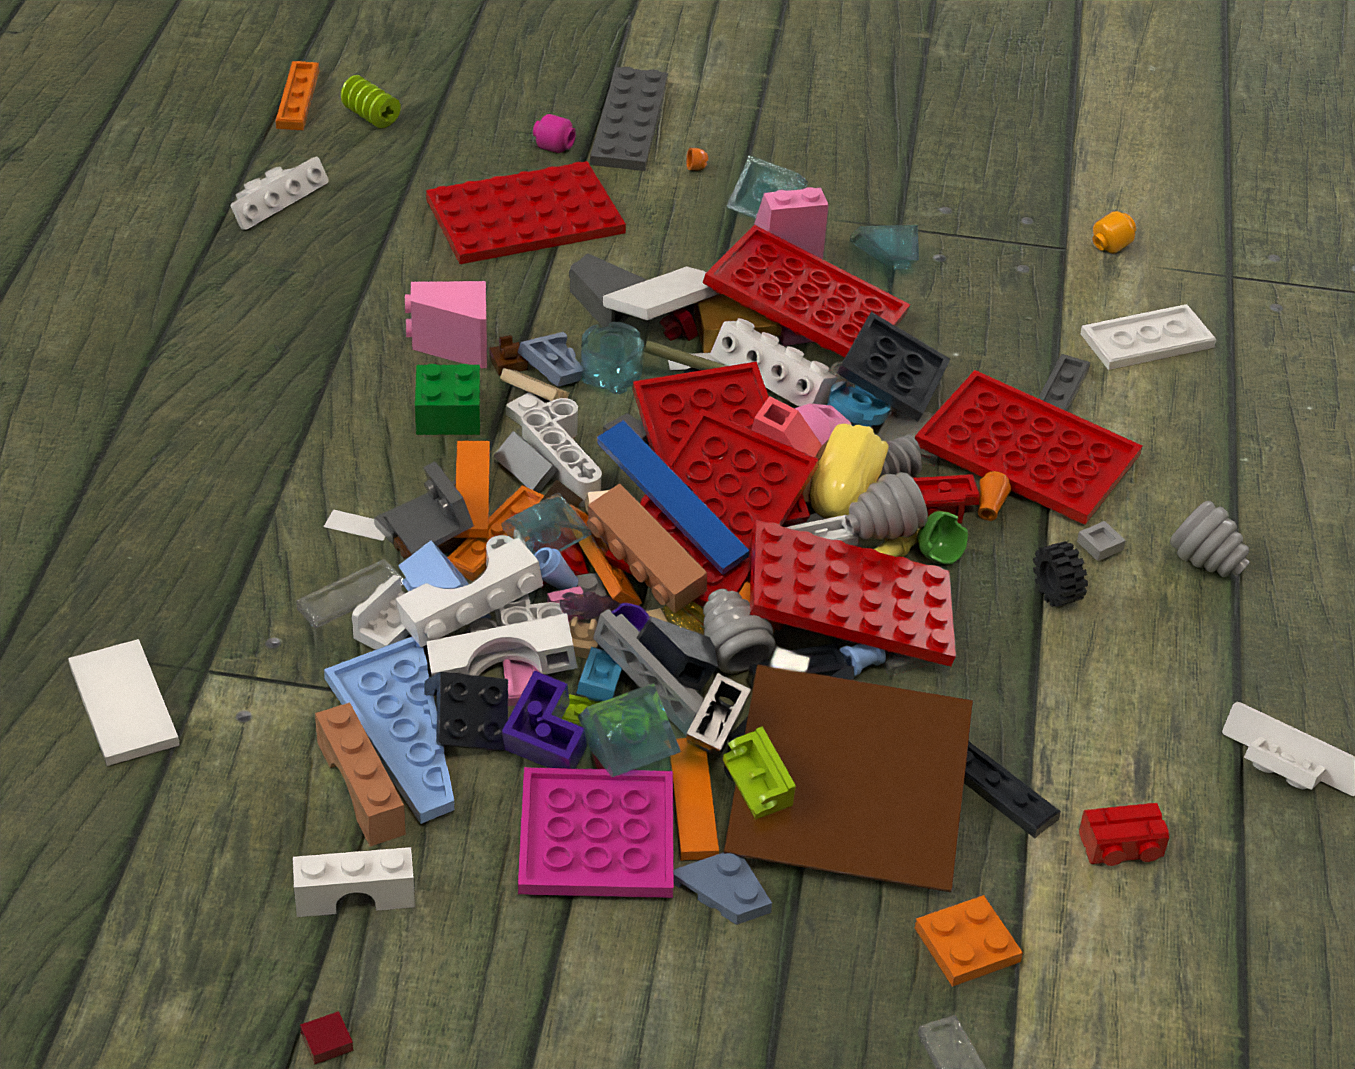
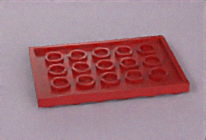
M588 161L574 162L558 167L551 166L530 172L522 171L518 174L507 176H494L490 179L467 181L462 184L439 186L426 190V200L459 264L626 233V223Z
M755 224L705 273L702 282L716 293L732 298L743 307L751 308L764 315L768 320L778 322L791 329L795 334L805 336L818 343L822 348L831 350L843 357L847 355L871 312L897 326L906 316L910 307L909 303Z
M757 361L633 381L632 386L650 448L664 463L667 462L701 408L752 430L755 416L769 398ZM803 494L799 497L782 527L807 523L810 514Z
M976 370L969 375L915 435V439L921 449L981 477L992 471L1003 473L1009 479L1011 491L1084 525L1087 524L1138 459L1143 445Z
M702 408L665 464L749 549V557L722 575L646 494L640 501V504L707 572V591L693 600V603L704 607L707 601H709V595L719 589L740 592L744 584L751 577L752 529L755 521L772 522L782 526L819 466V459ZM609 549L605 554L608 563L632 574L630 566L623 559L618 560Z
M755 521L752 529L750 615H756L763 619L922 660L952 666L956 658L950 574L948 570L936 565L914 562L905 557H895L880 553L871 548H861L846 544L841 540L819 537L807 531L785 528L776 523Z

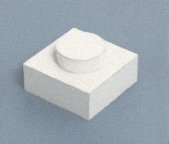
M528 392L506 404V415L522 426L523 413L545 403Z

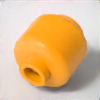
M1113 211L1094 224L1093 243L1101 251L1106 250L1109 253L1116 254L1134 241L1136 224L1128 214Z

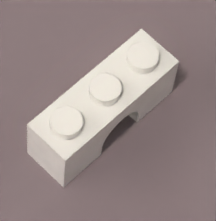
M411 847L293 857L297 917L336 914L337 901L346 894L357 892L370 895L375 900L376 911L415 907Z

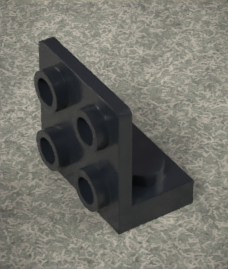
M439 672L425 680L424 695L437 696V745L492 751L505 750L502 730L508 721V679Z

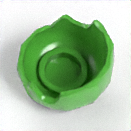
M935 511L928 516L926 525L919 529L917 533L920 551L926 558L941 564H953L962 557L967 547L968 530L957 522L958 517L944 511Z

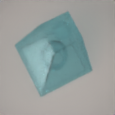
M918 225L860 226L850 235V242L884 265H893V269H910L911 264L919 260Z
M560 493L525 509L501 523L502 529L512 539L519 538L533 555L543 547L557 549L560 552L592 535L589 527Z

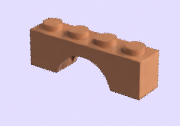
M351 703L315 713L317 743L329 767L337 766L352 799L356 820L369 846L371 847L406 835L404 804Z

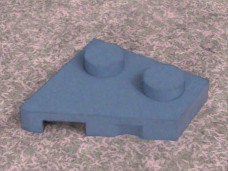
M564 332L520 343L518 353L531 366L545 375L552 384L558 387L580 381L583 369L575 359L576 354L573 348H567L566 341L568 337Z
M723 852L673 870L675 886L679 888L683 884L698 894V901L709 908L717 909L723 917L736 925L771 913L772 902L744 857L731 853L724 854Z

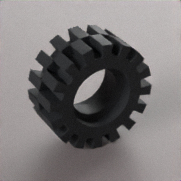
M1068 541L1038 548L1039 550L1035 552L1036 557H1033V563L1036 565V567H1033V573L1037 574L1035 582L1040 584V594H1045L1044 600L1047 603L1050 602L1052 607L1082 600L1084 598L1083 595L1087 593L1085 587L1088 586V580L1084 579L1087 571L1082 568L1084 564L1083 558H1078L1079 551L1073 549L1074 545L1068 543Z

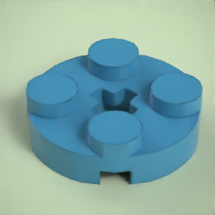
M847 381L837 382L831 386L827 405L833 406L847 420L853 422V426L871 427L872 425H880L887 420L891 406L886 405L884 401L857 385L855 388L846 387Z

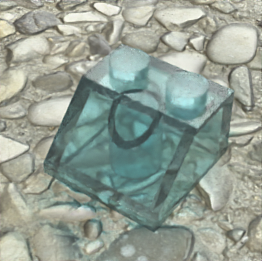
M749 155L727 204V208L756 219L764 193L776 192L778 190H802L807 187L808 181L799 173Z
M654 683L591 705L578 715L581 727L585 728L590 750L612 778L681 752Z

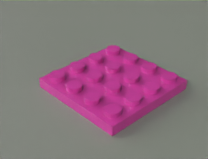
M524 767L518 894L673 898V771Z

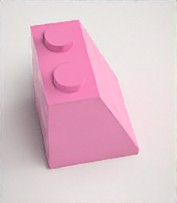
M809 187L802 190H778L776 192L764 193L754 224L823 259L828 202L822 189Z
M411 282V294H405V313H411V319H406V337H412L413 350L463 364L480 365V368H487L486 282Z

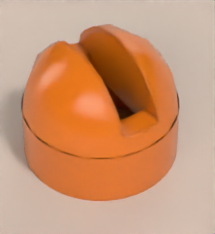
M689 148L686 158L687 169L694 171L704 169L708 161L707 153L703 149Z

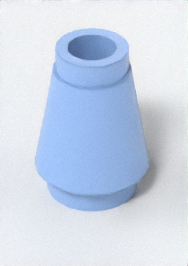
M543 547L534 554L539 561L544 582L559 590L573 588L578 585V577L575 576L557 549Z

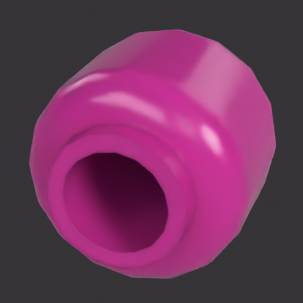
M546 114L540 121H536L533 127V136L536 137V144L539 148L561 153L573 146L576 130L569 119Z

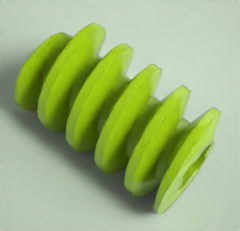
M360 75L351 76L342 87L341 102L343 105L374 126L386 128L398 118L401 111L399 100L385 93L384 90L371 84V82Z

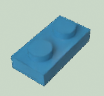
M591 647L576 694L584 695L593 701L611 703L622 668L606 651Z

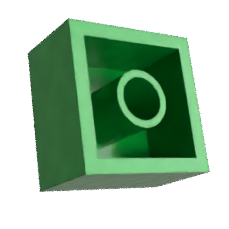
M416 365V435H480V365Z

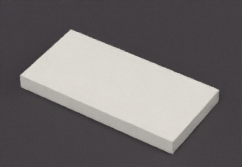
M684 267L604 295L603 306L649 320L718 295L719 293H716L712 288L702 283L705 271Z
M1187 304L1083 325L1080 333L1108 370L1214 348L1216 338Z
M139 639L68 658L70 669L107 766L179 746L177 732Z

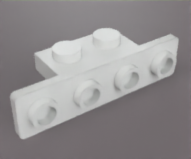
M313 157L295 168L282 170L281 167H276L265 173L266 178L262 180L258 178L244 184L245 189L236 194L238 200L231 203L230 206L240 228L247 230L327 184L329 180L320 159Z
M1241 702L1233 704L1222 733L1249 746L1244 758L1252 761L1254 767L1263 772H1275L1286 777V781L1290 785L1299 789L1308 788L1312 790L1322 781L1342 792L1355 796V756Z

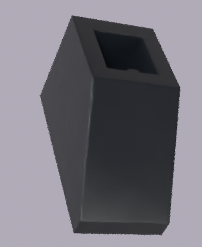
M650 616L636 637L667 671L684 686L701 691L718 667L715 646L708 636Z

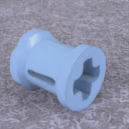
M860 643L852 647L846 645L840 648L847 665L854 666V676L860 674L863 668L872 664L878 666L884 663L886 659L884 649Z

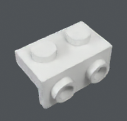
M393 575L388 581L380 584L375 593L364 603L359 604L354 609L352 614L354 639L377 650L404 640L410 634L401 623L395 599L405 594L401 588V577Z

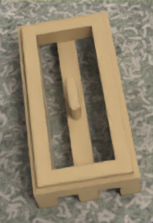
M503 368L500 379L506 383L550 401L568 398L569 396L567 391L521 372Z

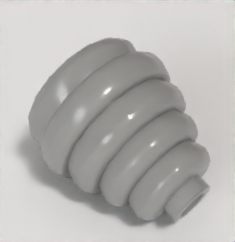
M903 472L895 475L885 474L879 478L878 482L870 484L867 491L859 495L857 502L850 504L849 515L845 516V522L852 535L857 533L865 540L871 537L879 540L885 537L893 540L898 537L908 538L913 536L917 529L923 528L928 521L926 504L918 485L908 473Z
M1205 501L1197 507L1170 538L1171 546L1178 550L1177 555L1182 560H1190L1197 568L1204 566L1211 573L1217 570L1222 577H1227L1231 573L1237 577L1250 563L1246 559V556L1249 554V548L1242 544L1243 537L1240 533L1236 532V523L1228 518L1229 514L1223 507L1219 506L1216 508L1211 501Z
M719 589L711 593L708 597L709 601H707L703 609L705 615L704 635L710 637L715 646L718 668L724 673L735 674L749 670L750 664L763 663L764 660L769 658L775 647V640L772 637L773 628L770 622L759 616L750 615V602L742 599L738 592Z

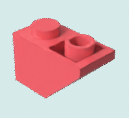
M770 396L754 418L752 430L815 458L822 448V444L801 413Z

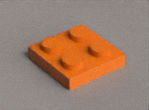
M984 895L916 918L915 930L952 987L1021 962L1023 952Z

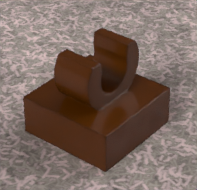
M512 335L499 337V346L489 348V358L498 376H501L503 368L518 372L528 370V361L518 353L520 344L519 342L513 343Z

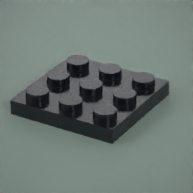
M871 312L840 365L837 374L918 422L951 359Z

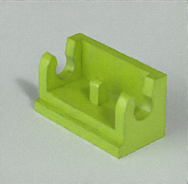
M763 726L728 743L732 751L723 755V761L755 820L793 806L796 785Z

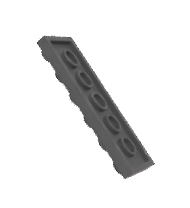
M615 67L591 151L590 165L640 171L646 170L668 82V73L654 69L639 70L631 67Z

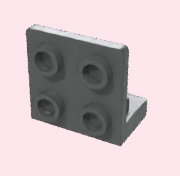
M435 461L423 467L428 481L424 482L428 494L386 516L388 523L411 554H414L431 540L438 546L474 526L463 496Z

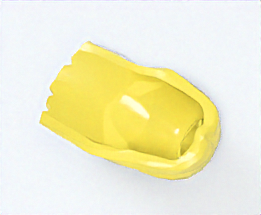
M838 424L831 433L826 448L819 460V466L812 477L810 492L813 510L824 519L849 515L850 504L857 502L859 495L866 492L870 484L877 482L889 446L886 441H881V438L874 434L871 427Z

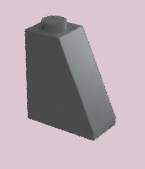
M588 253L578 262L573 263L569 270L570 292L601 326L610 333L631 315L605 308L603 306V296L646 281L645 278Z

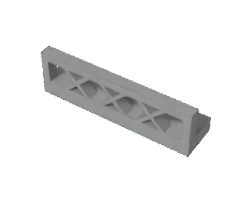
M609 609L601 613L593 639L686 735L704 699L695 689L680 684L636 638L640 632L622 614L616 617Z

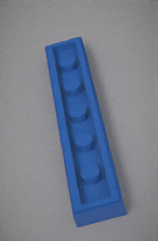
M624 420L597 437L598 445L722 575L749 557V549Z

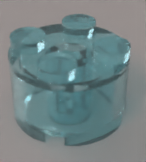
M609 322V327L599 328V324L589 327L583 333L581 341L582 381L598 388L608 389L614 394L625 393L627 387L632 386L633 381H639L643 373L644 342L640 338V332L631 325L621 322Z

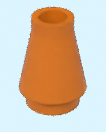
M996 471L988 472L979 481L980 500L978 515L984 520L992 521L997 518L999 510L1011 491L1009 479L1003 473Z

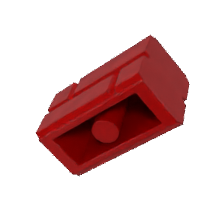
M1158 803L1083 811L1079 835L1084 847H1086V854L1090 864L1105 863L1108 866H1114L1128 860L1141 859L1144 862H1151L1159 857H1164L1169 841V831L1165 821L1162 820V813Z

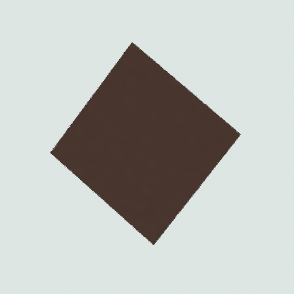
M757 665L745 735L763 726L796 785L793 806L755 820L736 785L724 854L731 853L740 857L951 892L973 700Z

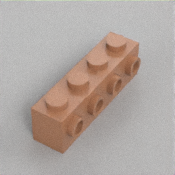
M618 484L588 504L587 525L590 531L596 537H602L608 543L612 554L618 560L623 559L630 566L633 576L641 583L644 581L652 589L653 596L661 605L666 604L676 613L707 591V572L621 484Z

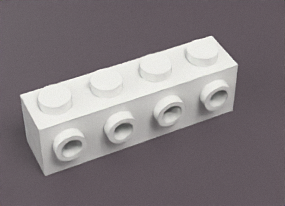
M738 318L737 321H724L711 350V356L728 366L757 361L765 387L799 407L809 403L826 404L831 386L835 384L838 378L828 372V366L817 361L810 362L803 358V352L789 346L785 348L778 344L779 339L769 333L762 332L761 334L754 330V324L747 320Z

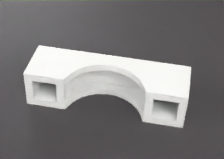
M519 538L488 552L489 564L486 571L479 579L467 586L443 589L425 583L395 598L401 623L420 647L427 645L426 641L439 639L543 586L539 561Z
M567 613L426 641L432 676L439 672L479 676L489 666L507 659L527 662L544 675L578 668Z

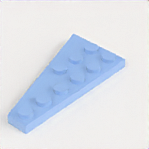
M409 637L324 669L326 682L342 705L351 703L386 772L420 824L455 810L454 796L444 755V746H439L436 743L437 711L434 696L424 695V683L429 678L423 647H420L413 637Z

